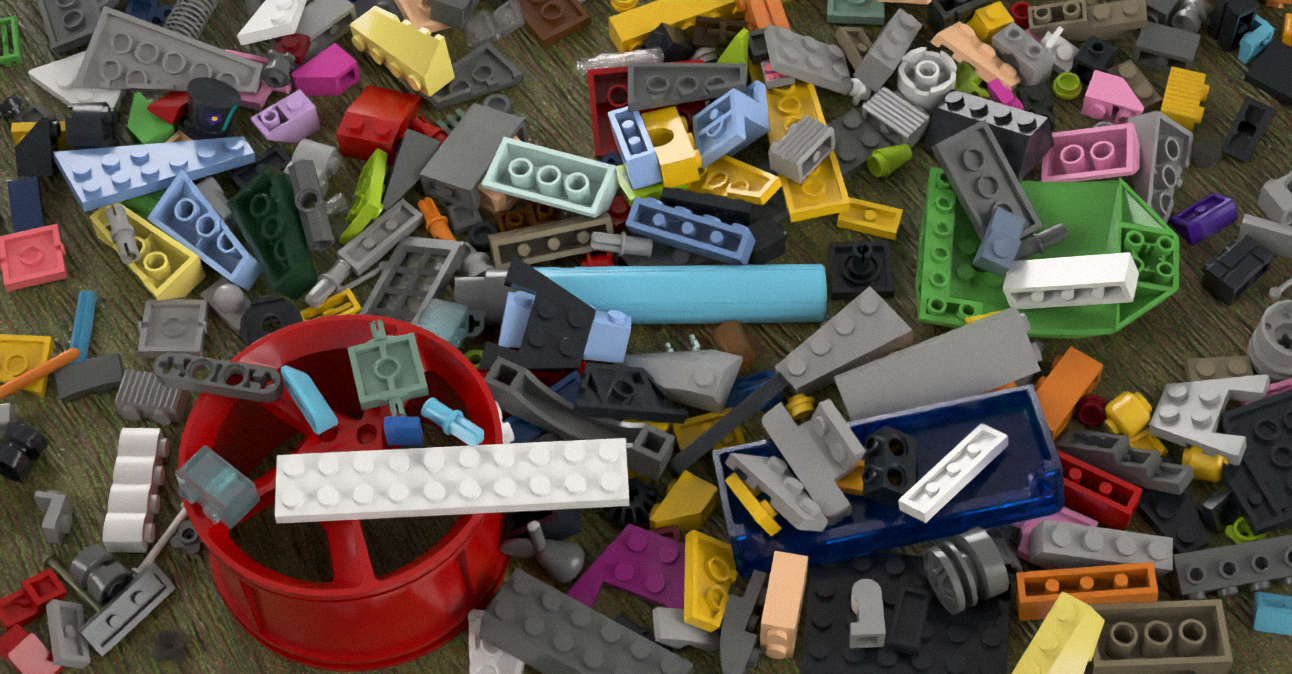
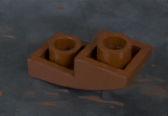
M534 201L526 202L525 209L495 212L494 216L498 233L561 220L558 208Z

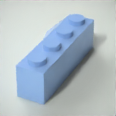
M181 169L147 220L197 254L201 260L228 280L249 291L266 265L246 251L189 176Z
M523 291L508 292L498 345L506 348H520L535 299L532 294ZM595 309L596 313L582 359L623 363L631 332V316H626L625 313L618 310L606 312Z

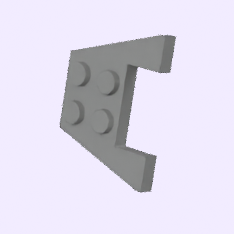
M1263 374L1166 384L1149 423L1150 434L1184 447L1188 444L1202 448L1203 454L1211 457L1219 454L1227 457V463L1239 466L1246 449V436L1216 433L1221 422V416L1225 412L1230 399L1250 402L1264 399L1270 386L1269 375Z

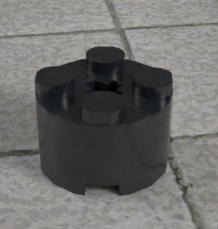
M106 101L70 103L68 105V110H72V116L65 118L68 147L74 146V150L120 146L118 137H114V125L118 124L116 108H110Z

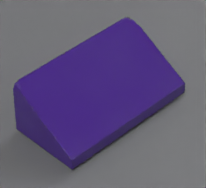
M1214 192L1170 217L1168 221L1190 245H1195L1238 219L1235 200Z

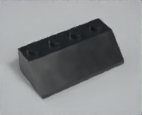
M952 89L934 107L923 148L925 152L934 154L932 146L986 119L1020 182L1054 146L1048 117Z

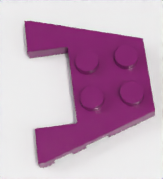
M629 523L571 587L566 595L593 609L603 585H607L664 608L684 609L685 544Z

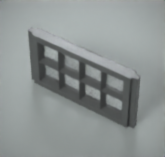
M405 236L397 245L359 314L393 318L424 329L427 317L434 312L465 254L464 250L467 245L462 241Z

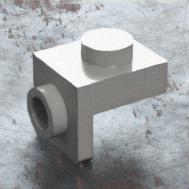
M36 491L34 499L42 512H46L41 528L49 543L62 544L65 533H69L72 527L73 508L67 496L59 491Z

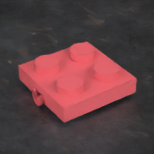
M58 224L0 236V270L3 273L4 286L7 292L68 278L64 257L67 254L64 242L62 243Z

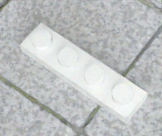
M981 423L898 500L899 509L927 523L1009 445L1008 435Z

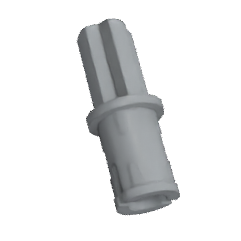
M593 232L590 244L593 250L619 253V256L631 254L650 258L653 239L626 236V232H622L621 235Z
M339 259L326 273L320 274L317 278V284L305 296V302L311 308H317L329 295L336 294L339 291L340 284L352 273L350 264L345 260Z

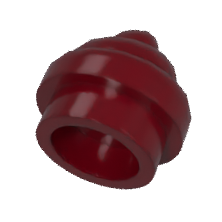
M1095 394L1085 395L1076 404V415L1083 424L1096 426L1106 418L1104 408L1107 402L1101 396Z

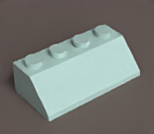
M504 137L481 185L485 189L596 218L609 210L618 190L619 182L615 165Z

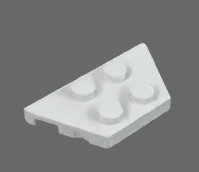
M86 51L34 68L28 72L33 82L67 106L70 103L106 101L110 108H116L118 112L121 98L127 92V90L81 89L73 87Z

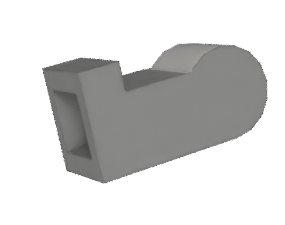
M861 579L852 588L850 605L857 616V623H850V648L884 647L886 631L881 588L877 582L871 579Z

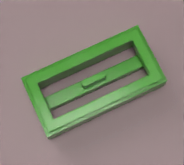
M17 16L0 18L4 54L0 56V64L10 67L11 62H16L17 65H21L23 60ZM8 24H11L14 54H10Z

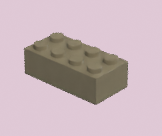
M1222 599L1088 604L1105 621L1092 660L1087 662V674H1188L1191 671H1194L1196 674H1228L1233 659Z

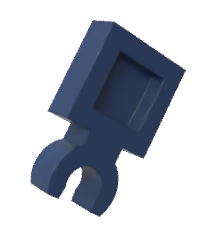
M129 0L125 14L152 24L154 22L159 23L163 27L167 19L166 17L171 13L174 6L166 5L159 7L158 0Z

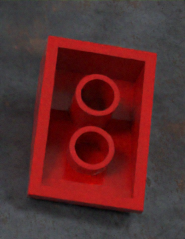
M368 85L345 111L336 132L340 154L368 161L376 149L379 148L388 153L386 165L392 166L400 140L405 131L410 129L412 120L417 116L423 96Z

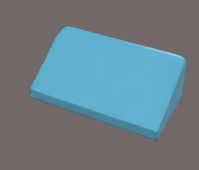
M289 366L281 367L285 388L313 431L319 435L339 423L338 419L311 378L306 373Z
M1255 592L1253 607L1254 630L1292 636V596Z

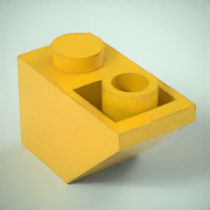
M685 470L679 479L674 478L671 481L662 503H656L650 511V530L674 525L679 526L680 532L701 528L718 505V488Z

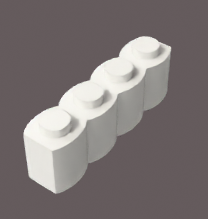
M122 428L119 438L118 456L113 472V484L108 500V513L103 527L102 542L108 552L146 553L149 543L154 542L155 525L152 521L154 514H158L160 510V497L157 491L159 486L164 484L165 470L161 465L163 458H167L169 455V440L164 438L161 428Z

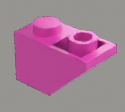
M336 43L320 51L317 56L304 65L299 66L290 74L294 92L300 89L305 96H339L361 80L357 61Z

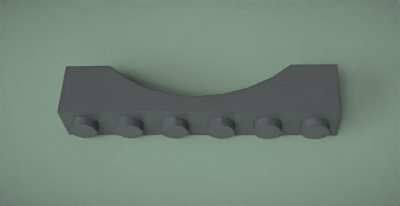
M497 357L484 378L494 401L498 402L501 410L549 432H554L568 441L626 438L627 468L655 481L659 480L672 456L675 436L647 423H631L610 418L573 415V403L549 389L528 369L502 357Z

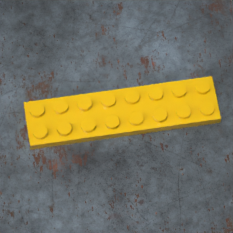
M748 54V73L751 83L759 80L765 84L760 62L769 61L770 59L752 63ZM795 78V84L770 89L766 88L770 130L766 133L769 147L774 141H780L787 134L790 125L798 123L805 115H808L809 118L812 117L814 120L817 119L819 123L826 124L814 84ZM834 150L827 155V158L820 162V165H817L816 169H813V172H810L809 176H806L802 183H798L777 172L782 183L781 189L791 222L851 211L850 200Z

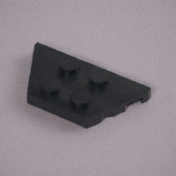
M586 363L581 374L572 410L573 415L679 424H684L689 415L684 408L675 409L667 401L670 394L657 384L644 368Z

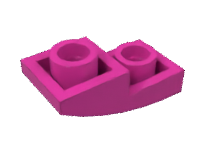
M998 78L987 83L989 96L992 101L1025 111L1021 101L1018 98L1015 99L1012 90L1008 86L1004 87Z

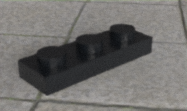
M663 187L661 202L665 206L675 208V206L684 207L692 211V214L702 217L710 215L728 225L737 223L748 226L752 224L753 203L745 202L741 199L717 197L710 193L690 192L682 188Z

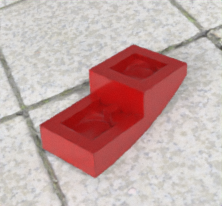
M52 568L21 581V590L0 599V624L5 632L16 623L21 627L27 625L47 612L46 605L51 600H62L67 596L66 588Z

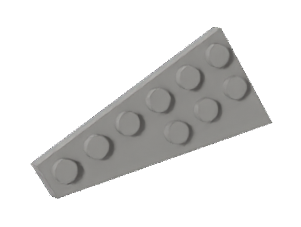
M104 6L73 87L81 89L187 92V86L191 80L199 77H209L229 84L239 93L256 94L262 80V70L266 66Z

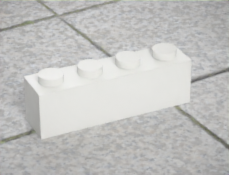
M1131 252L1013 261L1011 269L1006 273L1002 290L1010 307L1016 309L1128 303L1134 300L1139 272Z

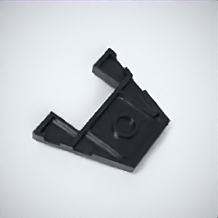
M512 256L504 286L535 295L534 303L519 351L486 342L478 372L488 373L498 356L529 371L573 372L576 370L578 372L596 310L520 258Z

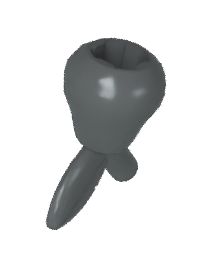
M532 521L527 525L531 539L512 538L504 541L499 547L500 552L509 556L519 558L535 556L550 578L559 583H567L573 580L580 572L584 563V552L579 544L573 541L545 539L541 526L537 521Z

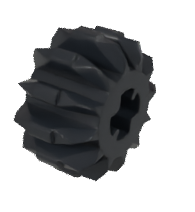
M638 474L633 480L628 479L629 501H633L629 502V506L603 507V511L608 513L610 523L618 521L621 529L629 523L638 526L639 521L647 525L650 521V511L657 501V493L655 490H652L650 481L641 482V477Z

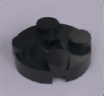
M267 295L254 300L246 310L245 315L243 314L240 322L241 334L246 345L250 346L252 343L270 334L269 331H264V327L268 326V320L274 319L276 324L281 323V328L277 330L303 322L299 309L290 301L278 295Z

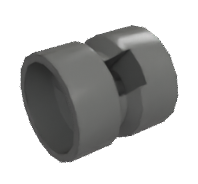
M99 544L91 545L80 552L73 560L69 569L71 578L82 588L87 589L88 593L102 606L106 605L133 580L132 573L120 562L115 561L114 557Z

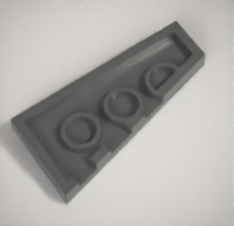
M628 62V112L721 97L733 88L746 93V63Z

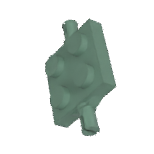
M379 319L377 320L379 331H377L374 320L369 324L373 339L364 344L347 348L361 409L366 410L389 405L392 416H398V410L400 417H407L403 402L429 395L414 332L400 336H386L384 322Z

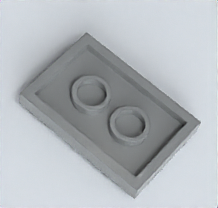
M771 24L768 25L764 31L772 71L846 96L848 95L853 86L842 49L836 45H828L817 41L810 36H802L791 32L784 27L779 28Z

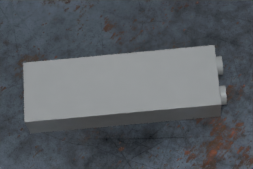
M1011 307L833 376L858 440L865 439L869 434L885 426L897 427L1041 371L1038 365V361L1042 360L1040 350L1036 342L1030 343L1026 333L1031 331L1026 314H1019L1016 308Z

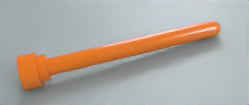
M74 347L1 385L0 400L78 359L80 351Z

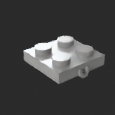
M146 299L143 321L138 322V332L140 334L138 353L140 358H158L165 353H179L202 357L205 334H207L206 326H208V301L192 299H166L158 301L157 299Z

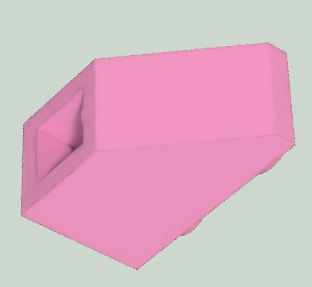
M1094 70L1085 95L1081 114L1115 124L1128 123V118L1143 114L1144 106L1124 78Z

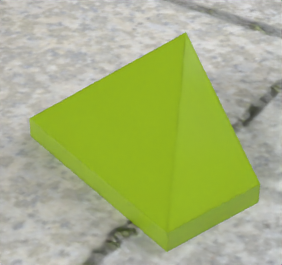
M743 28L734 37L716 63H746L747 79L749 31L746 28Z

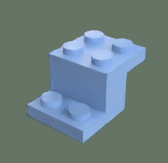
M756 80L746 87V93L733 88L692 117L695 150L698 149L700 152L702 168L707 167L724 154L732 157L770 131L766 85Z

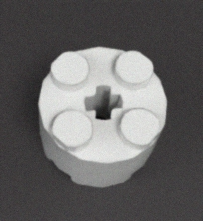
M926 47L913 49L902 57L901 64L898 67L896 91L900 92L905 97V100L913 106H920L928 114H933L934 107L952 89L955 90L957 66L953 58L940 50L939 54L934 51H926Z

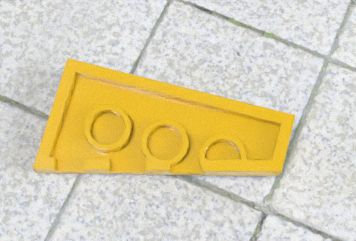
M724 154L707 167L698 168L700 180L686 183V191L701 194L710 193L717 197L741 199L756 205H764L782 186V183L778 176Z

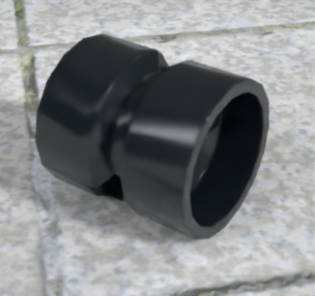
M13 422L3 435L2 440L4 443H0V475L20 483L24 481L32 469L33 464L31 461H37L48 443L35 429L20 422Z

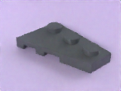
M487 41L452 64L455 75L453 80L431 97L422 92L421 94L440 110L524 82V76L522 72Z

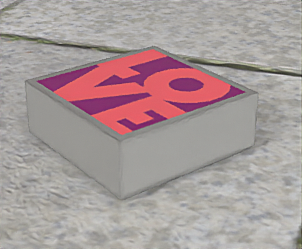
M770 60L760 62L767 89L795 84V78L772 71Z

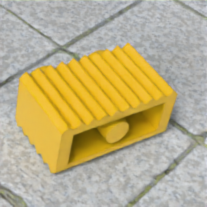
M1171 66L1160 112L1190 132L1193 131L1195 123L1201 124L1205 107L1199 106L1200 101L1206 102L1210 85L1204 84L1206 74Z

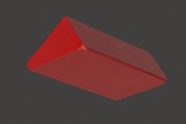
M172 91L148 105L147 109L167 123L173 124L188 113V93Z

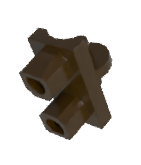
M696 15L692 44L726 49L743 28L747 29L748 22Z

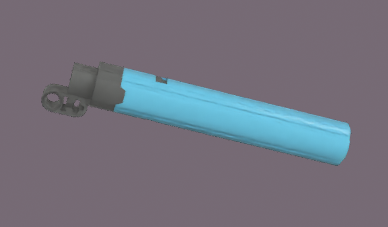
M822 264L533 267L595 309L606 312L618 310L625 313L626 316H631V325L823 322L826 318L827 283L825 267ZM487 268L486 277H455V310H440L431 313L426 319V330L441 337L451 345H474L482 342L487 334L486 326H501L508 292L515 293L520 291L504 286L509 268ZM446 322L449 324L446 332L442 334L433 332V328L437 323ZM454 322H458L459 327H457L459 333L457 334ZM475 322L477 327H474L472 333H468L467 328L470 327V323Z

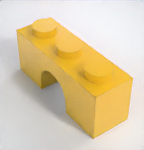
M676 106L641 114L656 153L663 186L670 188L700 180L698 168L702 167V160L699 150H695L693 135L688 131L685 116H679Z

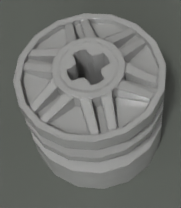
M1292 300L1278 301L1268 307L1247 344V355L1250 357L1252 368L1259 375H1269L1270 381L1275 383L1292 378Z

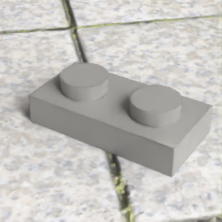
M53 599L46 605L53 663L59 666L84 669L90 663L88 644L77 632L85 624L82 604Z

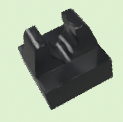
M1224 486L1217 492H1209L1207 494L1208 500L1204 504L1200 502L1195 504L1199 517L1207 522L1210 531L1220 534L1241 515L1233 501L1232 491Z

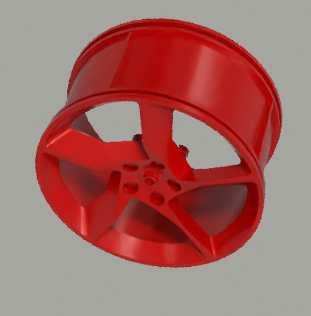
M346 314L309 319L270 333L242 350L230 362L275 369L280 374L284 386L281 397L273 402H258L201 393L188 416L178 454L179 487L184 507L193 528L208 549L215 585L232 617L248 635L273 653L294 663L335 672H364L395 667L425 656L450 642L469 626L468 614L473 609L484 610L492 600L502 583L511 556L499 551L500 545L506 541L504 537V512L461 514L448 533L426 553L407 565L383 575H376L373 572L359 519L318 521L328 535L334 579L329 583L299 580L277 573L252 559L230 538L229 531L231 528L275 503L276 466L265 475L245 485L243 483L263 458L295 434L302 432L304 439L290 454L401 449V445H387L384 419L387 416H392L389 405L366 410L361 409L347 349L348 347L361 345L373 339L369 324L374 320L377 331H379L377 320L379 319L384 322L386 336H400L414 332L429 395L403 402L407 417H418L420 422L443 432L442 427L421 415L423 405L428 399L433 397L453 411H461L464 418L484 430V440L479 445L503 444L502 427L496 403L484 378L475 366L458 349L432 332L408 322L375 315ZM289 366L306 373L311 378L338 419L339 423L319 435L313 431L285 388L281 367ZM240 374L231 375L226 380V384L230 386L238 385L244 377ZM268 381L267 385L261 387L266 389L268 385H273V383ZM364 414L361 420L348 417L351 415ZM453 434L449 435L462 446H470Z

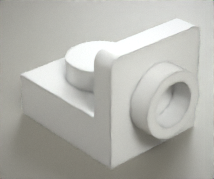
M1060 26L1053 34L1048 31L1040 42L1042 46L1055 55L1052 69L1059 74L1071 70L1074 56L1079 51L1078 48L1059 36L1064 30Z

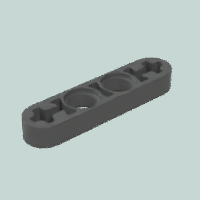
M179 353L162 354L155 360L153 366L158 382L163 386L258 402H273L281 397L284 389L280 374L275 369ZM208 369L211 371L210 376L205 380L198 381L194 379L195 373L199 370ZM164 370H170L169 374H165ZM240 374L244 377L238 385L230 386L226 384V380L231 375ZM268 381H272L273 385H268L266 389H262L261 386H265Z

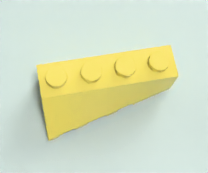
M374 6L350 24L354 46L359 51L368 53L377 64H383L389 68L395 77H401L406 80L415 91L420 90L428 97H431L455 78L445 37L439 34L432 37L430 36V30L424 27L416 30L412 22L406 19L400 22L397 15L377 6Z
M118 202L99 208L90 216L97 238L115 249L120 255L117 244L111 239L110 232L112 229L105 214L106 209L111 206L114 215H117L114 205H122ZM123 206L128 222L135 230L134 240L141 255L140 259L135 262L132 253H129L132 263L128 264V266L158 301L186 297L206 277L200 257Z
M1062 591L1012 674H1084L1087 662L1092 660L1105 620L1090 605Z

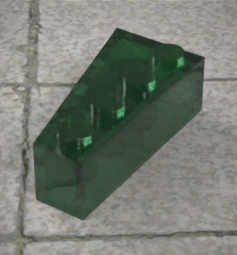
M268 164L226 204L273 290L297 300L318 280L300 213L295 205V194L290 175Z

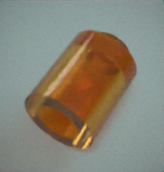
M728 321L718 326L712 336L719 351L742 356L743 361L739 370L748 368L752 364L756 353L739 321Z

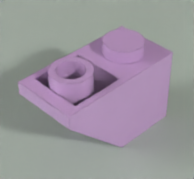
M300 89L250 118L251 122L267 140L298 143L303 138L321 129L316 107Z

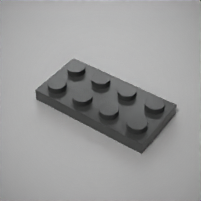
M986 119L931 147L981 242L993 212L997 207L1026 219L1020 239L1043 227Z

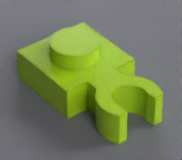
M958 62L956 64L955 90L989 99L988 91L978 86L983 79L976 75L974 72L975 67L970 63Z

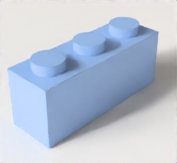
M627 106L608 112L614 140L633 190L661 182L662 177L656 153L639 111L628 112Z

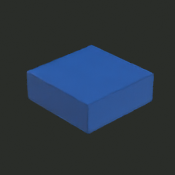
M385 417L384 431L387 445L422 446L423 433L420 418Z

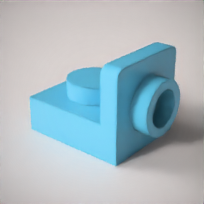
M1256 14L1252 30L1247 32L1240 40L1239 45L1241 47L1237 58L1246 65L1260 55L1271 43L1275 28Z

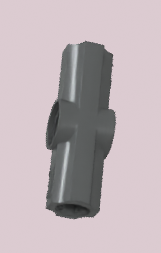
M305 159L294 161L288 167L295 194V205L300 213L308 248L310 251L329 249L335 244L328 217V206L323 198L314 161ZM317 202L313 208L306 209L309 203Z

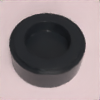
M489 222L474 224L468 232L469 244L477 252L491 251L488 235L498 233L497 228Z

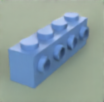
M635 197L625 224L632 235L652 238L655 242L730 265L748 264L756 241L748 227L737 223L728 225L710 215L698 216L692 214V211L684 207H668L663 202L648 197L645 200Z

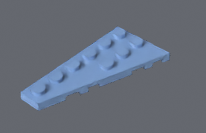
M244 136L53 152L58 168L84 212L169 188L181 169L185 171L191 180H196L255 162V152Z

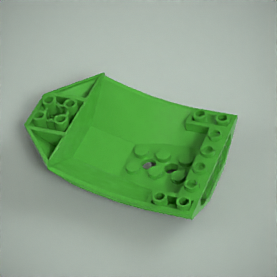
M931 167L929 171L919 236L915 286L918 322L960 328L965 326L964 319L967 317L1003 311L1011 307L1002 290L1006 276L1002 275L999 277L988 271L980 273L971 266L981 240L943 169ZM1120 176L1118 180L1043 182L1021 180L1019 182L1043 226L1034 232L1038 234L1058 223H1063L1069 234L1068 238L1045 248L1044 254L1038 253L1025 260L1131 252L1139 272L1133 302L1017 309L1019 314L1025 313L1029 321L1031 331L1026 332L1028 337L1085 338L1115 334L1178 291L1179 236ZM1031 234L1021 238L1020 241L1031 236Z

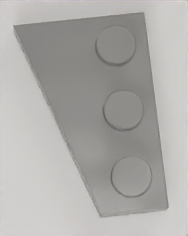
M730 453L725 464L732 470H737V468L742 470L748 476L746 483L754 490L759 489L771 497L769 504L795 528L823 532L829 521L820 511V506L803 489V484L795 479L789 471L785 461L775 456L769 458Z

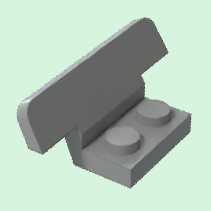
M830 399L820 402L811 420L800 426L796 425L780 402L763 416L762 425L813 501L820 506V511L825 517L833 518L848 510L851 504L836 484V481L855 471L866 450Z

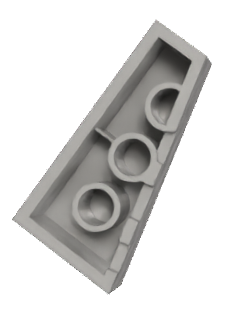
M869 286L775 366L776 373L780 371L790 383L785 388L793 396L802 393L808 396L834 383L835 379L833 376L885 357L891 351L901 346L904 348L912 344L913 330Z

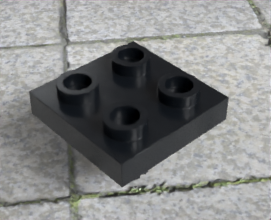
M889 241L828 242L832 300L855 299L869 286L881 298H893L894 284Z

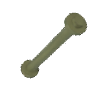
M54 552L46 553L43 556L42 565L44 567L50 566L96 613L104 607L86 589L82 588L71 578L70 574L56 561L57 555Z

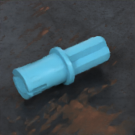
M433 397L428 399L423 405L421 415L442 427L443 433L446 435L453 434L472 447L479 445L484 440V430L464 418L461 411H453Z

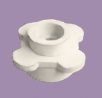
M851 78L853 88L849 95L853 96V104L858 105L860 100L869 99L872 89L859 79Z

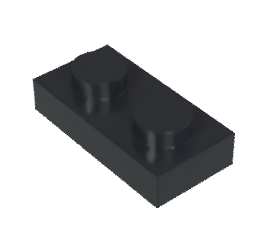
M275 144L255 157V162L241 166L228 176L230 182L248 200L279 180L292 159Z

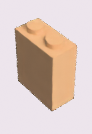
M779 551L774 552L760 630L761 653L766 654L768 657L774 659L793 658L806 588L808 556Z

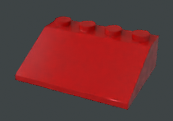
M704 59L666 63H704ZM628 66L587 69L595 157L606 156L610 151L620 155L614 140L608 112L628 106ZM706 99L639 110V113L641 115L676 106L679 116H685L688 131L693 135L692 117L706 108Z

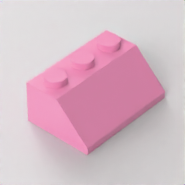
M1126 123L1052 133L1054 146L1042 158L1041 181L1077 182L1134 175L1140 169V143L1134 124Z

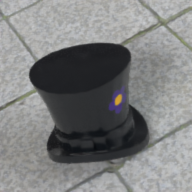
M199 77L191 80L187 86L188 113L178 120V129L192 140L234 137V127L230 120L241 102L239 92L229 84L214 78Z

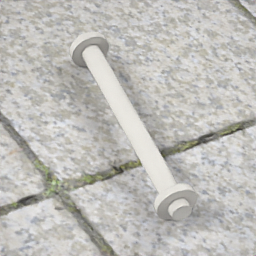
M183 502L180 505L183 509L137 569L132 568L133 579L155 560L179 528L180 523L188 516Z

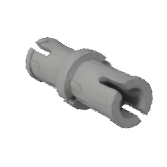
M114 205L117 215H114L110 206L106 209L105 214L112 229L110 236L112 241L117 244L120 259L123 263L130 264L132 261L129 253H132L133 259L136 262L140 259L141 255L134 240L135 230L128 222L125 208L122 205Z

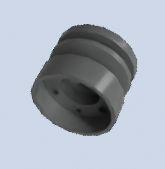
M975 527L955 536L954 545L946 540L939 543L938 547L932 546L923 552L924 568L932 589L944 608L953 615L965 610V606L969 608L976 605L978 597L985 601L1008 591V573L1002 556L992 538L980 527Z

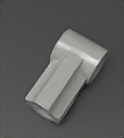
M210 176L198 183L196 187L228 228L231 231L234 230L241 220L240 213L225 198L224 192L217 181Z

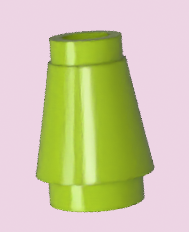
M905 143L873 150L867 158L868 169L873 176L885 178L912 158V151Z

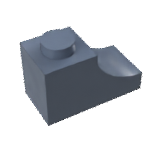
M997 207L993 212L972 265L999 277L1008 272L1020 247V235L1026 219Z

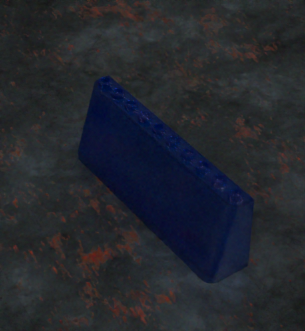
M1033 383L846 422L863 448L866 436L885 426L918 438L915 484L981 423L1008 435L1009 445L927 523L901 511L899 506L892 508L860 495L843 493L852 505V513L849 516H845L841 522L833 526L826 525L823 532L799 530L775 509L778 514L774 519L781 529L771 537L756 522L725 482L734 472L743 481L748 476L738 468L737 470H732L725 462L730 453L769 458L775 456L785 461L789 471L795 479L799 480L772 438L712 451L736 570L738 574L747 578H751L754 569L767 573V575L770 574L775 551L808 556V566L955 536L975 527L988 529L1046 517L1058 513L1065 505L1063 467ZM865 453L861 460H865ZM760 490L761 493L757 496L760 502L766 499L770 503L771 497Z

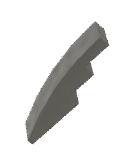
M1070 428L1056 444V449L1126 482L1148 489L1180 495L1194 478L1192 466L1163 463L1160 451L1130 447L1129 436Z

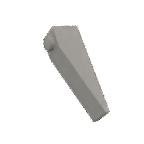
M1157 110L1128 118V123L1134 124L1140 143V169L1131 176L1135 193L1167 224L1174 206L1172 196L1176 189H1180L1183 182L1180 175L1183 169L1188 168L1191 161L1193 133Z
M711 349L625 355L623 363L613 362L612 365L644 368L654 378V381L670 394L667 401L722 414L743 357Z

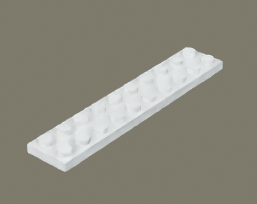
M626 438L476 445L474 447L452 446L277 455L275 519L277 524L629 506Z

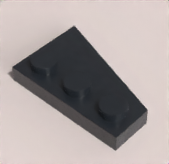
M1172 453L1162 459L1163 463L1177 464ZM1135 485L1143 489L1136 509L1137 512L1158 536L1173 538L1174 555L1204 550L1208 547L1209 537L1187 487L1178 495Z

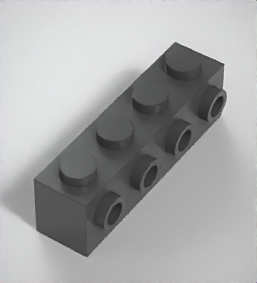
M1292 535L1173 555V570L1168 573L1173 599L1184 597L1185 600L1206 599L1205 594L1217 592L1218 597L1238 594L1237 588L1249 586L1250 592L1271 588L1270 582L1282 581L1283 586L1292 585Z

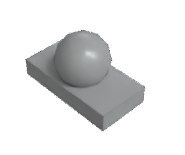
M222 277L199 295L201 300L208 301L209 308L241 336V318L243 314L245 315L251 302L244 296L239 286L230 283Z

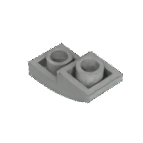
M657 607L652 610L655 641L676 649L686 645H691L710 653L720 649L719 630L716 629L713 632H708L685 623L684 609Z

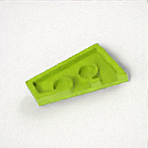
M379 148L376 149L362 167L354 192V196L357 198L346 217V221L351 224L341 233L339 243L343 245L348 244L359 235L371 219L376 220L383 209V204L380 202L386 189V185L383 182L389 167L386 166L388 153Z

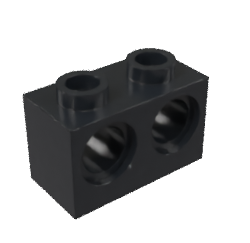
M888 426L866 436L864 449L866 450L864 471L862 474L863 497L892 508L899 506L898 500L915 485L918 438Z

